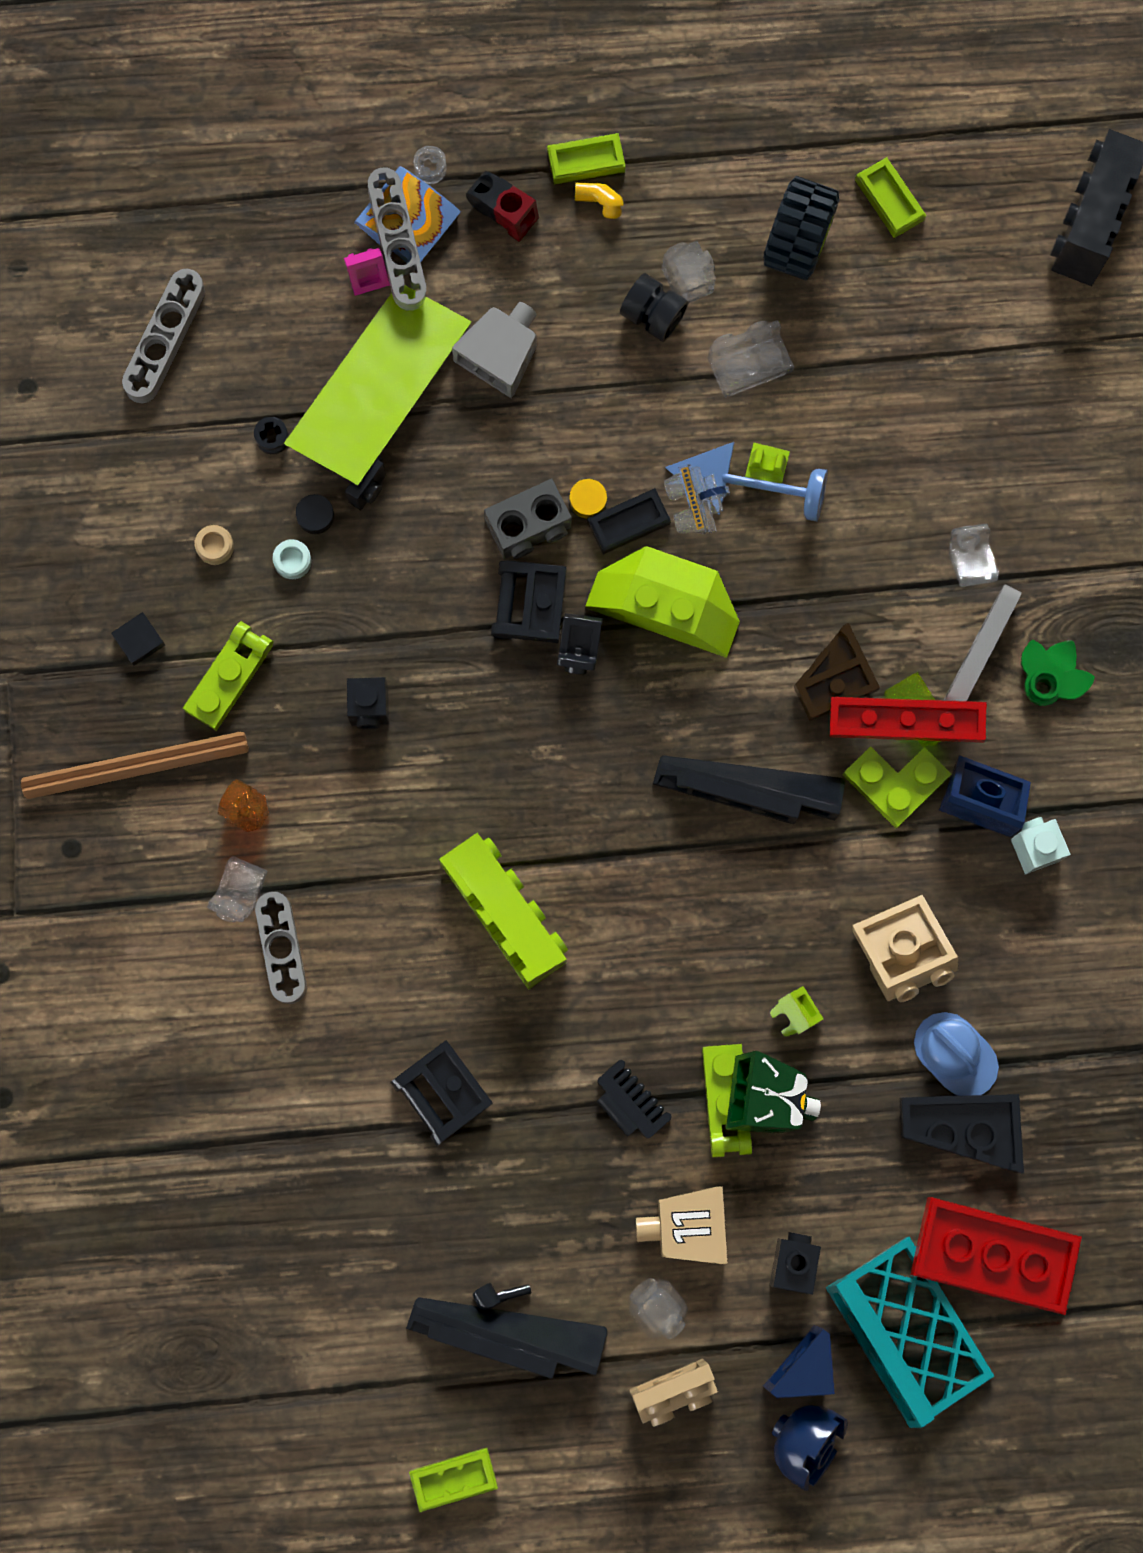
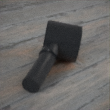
M488 1283L477 1289L473 1293V1298L481 1310L487 1311L508 1299L531 1294V1288L527 1284L496 1293L492 1284Z

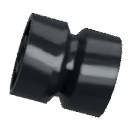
M644 273L628 292L621 305L619 314L636 325L645 323V331L664 342L680 323L688 308L689 301L673 290L664 292L662 283Z

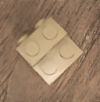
M923 895L852 925L853 933L870 963V970L887 1002L895 998L899 1002L911 1000L919 993L918 988L931 982L935 987L945 985L954 978V972L958 971V956Z
M704 1359L629 1389L642 1423L651 1421L653 1427L675 1418L673 1411L688 1405L690 1411L710 1404L712 1402L710 1395L718 1392L713 1381L715 1379L710 1366Z

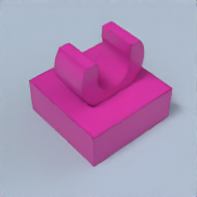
M369 248L366 252L355 255L352 253L344 258L355 296L390 286L380 248Z

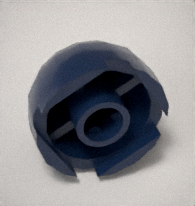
M807 1405L798 1408L790 1417L783 1414L772 1431V1435L777 1438L774 1445V1457L782 1474L805 1491H808L809 1484L814 1487L827 1471L838 1452L834 1449V1440L836 1436L844 1439L848 1427L847 1419L833 1410L818 1405Z

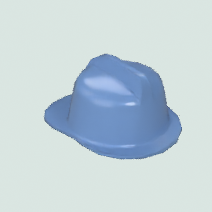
M942 1012L933 1014L922 1021L916 1030L914 1039L916 1055L938 1081L957 1096L982 1095L990 1090L997 1079L999 1066L997 1056L989 1043L966 1020L957 1014Z

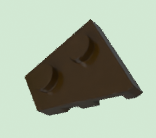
M849 623L842 626L837 635L824 648L794 686V690L809 721L830 713L831 697L864 698L880 689Z

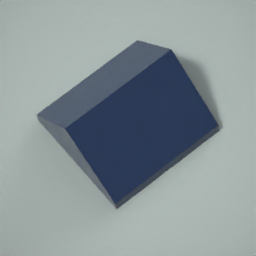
M959 755L939 811L1012 837L1024 825L1031 782Z
M814 1325L763 1387L776 1398L835 1394L830 1334L823 1328Z

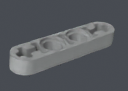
M378 168L369 176L368 195L393 299L400 308L415 310L425 301L426 283L401 180L394 170ZM380 180H386L387 185H392L390 186L389 194L391 202L384 204L383 191L381 188H377L379 187ZM389 213H396L402 217L403 225L397 230H389L382 223L383 217ZM397 248H405L411 253L412 258L408 264L398 265L392 261L391 253ZM409 273L412 289H419L415 292L414 299H408L407 294H400L404 291L403 275Z
M181 269L173 274L123 375V388L128 397L134 402L147 403L157 395L204 298L205 287L202 278L194 270ZM189 281H192L195 290H188L183 298V302L187 307L185 308L179 303L183 294L180 285L187 286ZM174 311L181 314V323L175 328H167L162 325V318L168 312ZM158 343L166 347V354L160 360L154 361L146 357L147 349L151 345ZM140 364H144L149 368L145 376L148 387H141L137 392L133 381L140 382L142 380L145 370Z
M1004 584L943 701H967L1021 596L1020 591Z

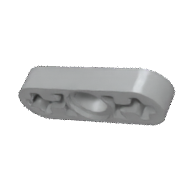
M267 892L258 899L255 913L270 990L273 996L280 1002L294 1004L304 997L307 990V982L292 906L283 894ZM275 900L279 906H284V911L278 913L279 924L284 926L288 923L289 930L278 929L269 934L266 933V928H274L271 916L263 914V910L269 908V901ZM278 937H286L292 943L291 953L283 959L273 957L270 952L271 943ZM296 961V968H288L290 978L293 981H299V986L293 988L292 996H287L285 991L278 990V985L284 983L283 971L280 969L274 973L273 966H287Z

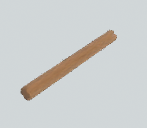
M236 732L23 777L21 779V788L24 797L32 799L244 754L248 752L249 746L245 733Z

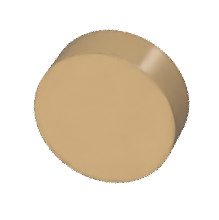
M210 525L201 529L196 535L195 549L205 563L219 565L231 557L234 543L230 533L225 528L218 525Z

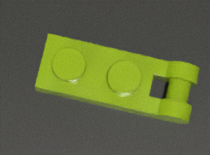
M242 621L235 626L229 640L183 707L186 713L215 731L218 730L274 644V641L265 635L259 637L251 632L252 627ZM243 644L252 649V653L247 659L238 654Z
M742 1044L702 1047L712 1158L724 1157L725 1152L739 1151V1155L752 1154L750 1131H737V1136L723 1137L722 1125L727 1123L735 1056L743 1054Z

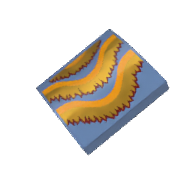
M399 166L395 172L401 180L421 262L461 211L423 180ZM387 183L381 188L384 204L391 202L389 194L390 186L392 185H387ZM369 203L354 223L380 245L371 204ZM389 213L383 217L382 223L389 230H397L403 225V219L396 213ZM397 248L393 251L407 264L411 261L412 255L407 249Z

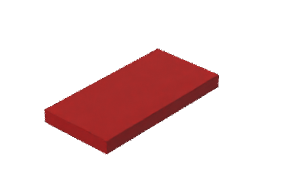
M927 1197L910 1275L1066 1315L1082 1237L937 1198Z

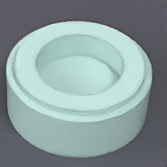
M298 540L281 542L273 553L274 566L277 572L284 578H301L311 567L312 559L307 546Z

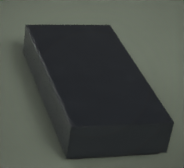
M654 488L587 518V523L604 555L670 525L671 519Z

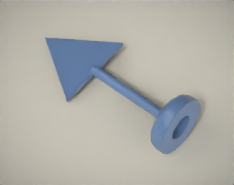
M735 442L665 467L684 485L681 469L688 467L694 492L698 497L700 492L720 486L726 487V483L805 497L804 516L806 519L816 522L820 517L828 470H813L807 488L728 474ZM724 493L703 499L718 515L721 512Z

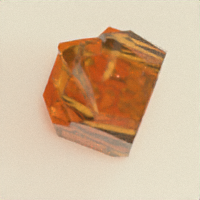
M236 779L231 782L223 794L218 806V815L245 832L261 829L269 815L266 797L256 789Z

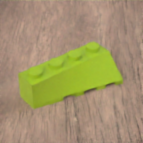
M476 833L439 859L440 864L529 990L565 965L567 959L563 954L569 950L556 932L549 935L541 922L546 917L535 901L532 900L527 904L519 891L524 886L514 871L509 869L505 872L497 859L502 855L492 840L488 837L483 841L480 835Z

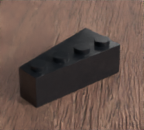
M1111 129L1108 130L1103 142L1096 139L1088 157V161L1092 162L1093 166L1090 173L1083 172L1075 190L1076 193L1081 194L1078 204H1070L1062 223L1068 226L1065 236L1058 234L1050 256L1056 258L1051 271L1091 287L1110 257L1113 249L1111 246L1122 224L1120 221L1132 197V194L1129 192L1135 187L1143 167V142Z

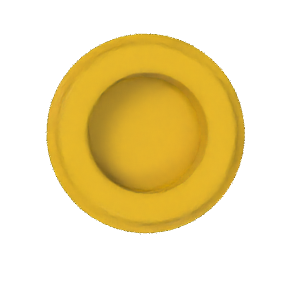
M593 479L578 481L570 491V507L576 515L586 519L603 512L607 503V493L604 486Z

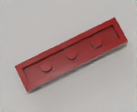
M831 697L830 737L984 743L986 741L987 702Z

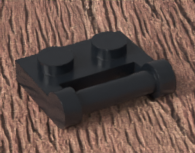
M508 560L500 561L498 574L501 575L498 610L496 623L492 624L491 636L498 639H523L559 643L566 566ZM517 577H527L522 625L511 624Z
M447 1040L390 1082L396 1092L401 1091L430 1130L432 1133L430 1138L436 1146L443 1143L493 1105V1102ZM420 1075H424L454 1116L448 1123H443L413 1082Z

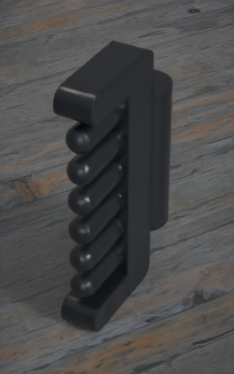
M619 1060L598 1078L597 1083L606 1093L597 1100V1103L627 1137L638 1129L646 1139H649L668 1123L672 1116L666 1112L652 1123L664 1111V1107L659 1105L647 1116L645 1115L658 1101L656 1098H651L644 1106L639 1108L650 1098L651 1092L646 1090L633 1101L632 1099L643 1091L645 1086L643 1083H639L629 1093H626L638 1082V1077L632 1076L620 1086L631 1075L632 1071L626 1068L614 1079L613 1077L625 1067V1061Z

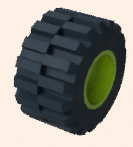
M795 176L790 181L766 244L763 256L764 266L803 280H807L813 274L837 210L839 190L799 176Z

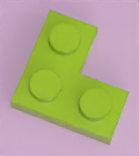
M870 746L842 775L897 829L951 776V773L925 747L897 773Z

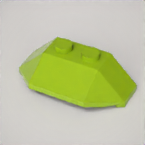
M648 546L598 571L585 608L726 658L740 622L718 571Z

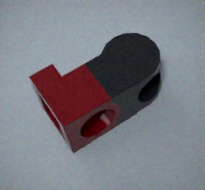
M483 172L466 193L467 200L478 212L490 217L507 229L508 235L518 242L522 240L539 219L535 199L503 178L500 179L490 172Z

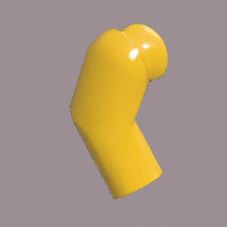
M576 183L575 201L598 202L603 205L602 214L605 218L617 219L622 215L621 206L624 205L623 199L608 185L601 183Z

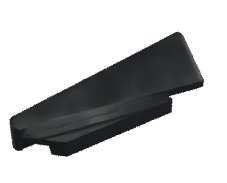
M661 756L653 785L794 825L800 811L835 821L840 814L845 780L839 777Z
M421 1297L415 1300L406 1329L427 1335L428 1338L551 1379L553 1378L557 1363L596 1375L607 1336V1328L604 1326L497 1309L485 1311L481 1310L478 1306Z

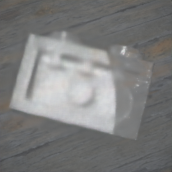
M779 320L770 323L767 321L757 322L751 325L747 332L737 336L733 334L723 335L710 346L708 361L725 398L793 372L794 365L780 336L781 325Z

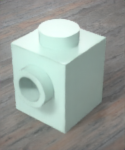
M1038 817L1025 822L1021 829L1022 831L1011 839L1025 875L1060 862L1071 855L1056 819L1044 823L1042 817Z

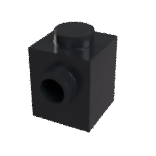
M385 677L347 678V716L351 726L357 725L359 729H377L380 725L389 724L388 685Z
M789 1232L787 1240L777 1239L770 1286L813 1295L821 1246L811 1245L812 1236Z

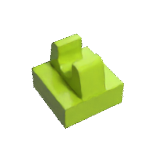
M753 443L745 477L782 484L790 451Z
M804 986L778 1000L779 1003L770 1012L772 1018L782 1013L786 1014L789 1018L790 1025L781 1031L784 1036L796 1033L799 1035L824 1020Z

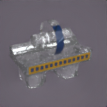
M691 464L678 467L680 473L664 480L669 499L674 501L687 497L690 508L674 514L677 532L682 534L696 532L706 535L716 532L717 529L712 512L717 514L724 511L721 498L730 494L729 487H717L714 475L702 478L700 467L698 466L691 467Z

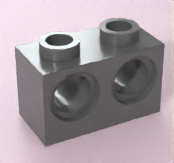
M552 478L484 509L485 522L503 559L511 556L514 559L526 556L534 550V545L545 540L548 543L556 542L568 534L567 530L571 529L572 517ZM543 508H549L555 511L557 515L550 521H543L536 514ZM508 524H517L523 529L515 537L505 535L502 530Z

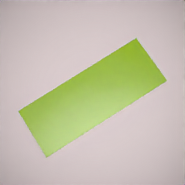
M404 285V291L400 294H407L408 299H414L416 291ZM391 293L284 444L359 485L446 360L454 344L462 337L472 321L428 297L425 298L424 303L419 308L404 310L395 303Z

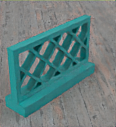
M905 1237L825 1288L910 1428H922L933 1421L934 1417L993 1378L994 1374L938 1282L922 1278L923 1281L917 1280L916 1276L910 1275V1278L890 1273L893 1257L902 1250L906 1251L913 1264L916 1246L910 1237ZM885 1262L883 1271L875 1269ZM867 1273L882 1276L878 1299L864 1295L856 1280ZM889 1279L908 1283L904 1306L885 1301ZM916 1286L929 1289L934 1297L931 1313L912 1308ZM870 1303L877 1304L875 1311L873 1310ZM884 1306L903 1311L899 1334L886 1331L882 1325L881 1318ZM939 1308L942 1310L945 1316L938 1315ZM910 1314L930 1318L926 1341L906 1336ZM937 1320L949 1323L953 1328L955 1335L952 1348L933 1343ZM891 1338L898 1339L897 1346H895ZM905 1341L924 1346L920 1369L907 1366L902 1358ZM961 1343L966 1351L960 1350ZM932 1349L951 1353L947 1376L928 1371ZM958 1356L970 1358L980 1374L968 1382L956 1379L955 1372ZM912 1373L919 1374L918 1382ZM926 1377L946 1382L943 1399L932 1406L924 1394ZM953 1384L961 1385V1387L952 1392Z

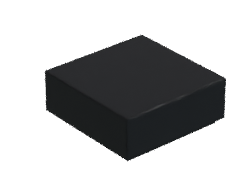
M143 612L111 633L133 666L165 646V643Z

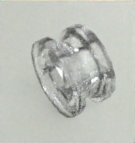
M425 146L416 152L413 161L416 176L427 184L441 181L446 175L447 170L445 154L441 149L435 146ZM429 159L432 163H436V169L431 171L429 167H424V161Z

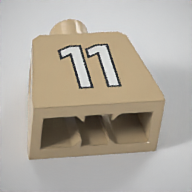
M723 1186L658 1200L657 1217L636 1218L637 1242L660 1241L661 1257L728 1264Z

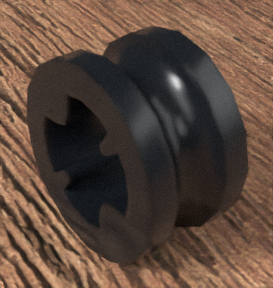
M265 417L256 424L254 438L259 449L264 453L270 455L278 454L287 447L284 442L289 437L284 422L279 418ZM269 428H274L275 433L279 430L281 431V434L276 435V442L269 443L267 438L264 441L262 440L263 437L267 436L266 430Z

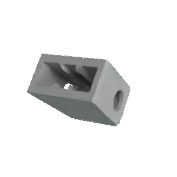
M518 302L509 316L495 307L491 308L452 347L453 361L512 398L537 346V335L528 328L537 316L536 312L523 302Z

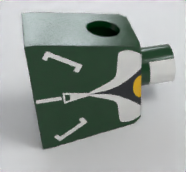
M759 1051L735 1056L726 1129L765 1133H785L799 1130L803 1119L809 1121L817 1119L821 1108L820 1100L806 1095L808 1079L805 1073Z

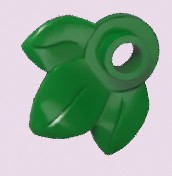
M1031 640L1024 648L1021 655V666L1027 676L1024 682V692L1032 703L1039 706H1048L1059 698L1075 700L1092 686L1095 676L1087 671L1075 669L1077 654L1074 641L1057 643L1046 651L1040 643ZM1044 682L1048 686V693H1040L1036 688L1037 683Z

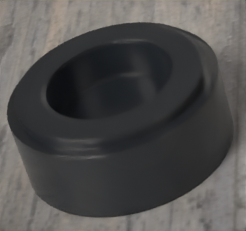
M312 494L299 501L296 507V518L299 526L304 531L310 534H320L331 527L334 521V511L327 498L318 494Z

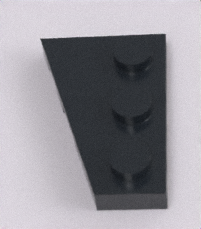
M1019 1094L899 1098L901 1138L1024 1174Z

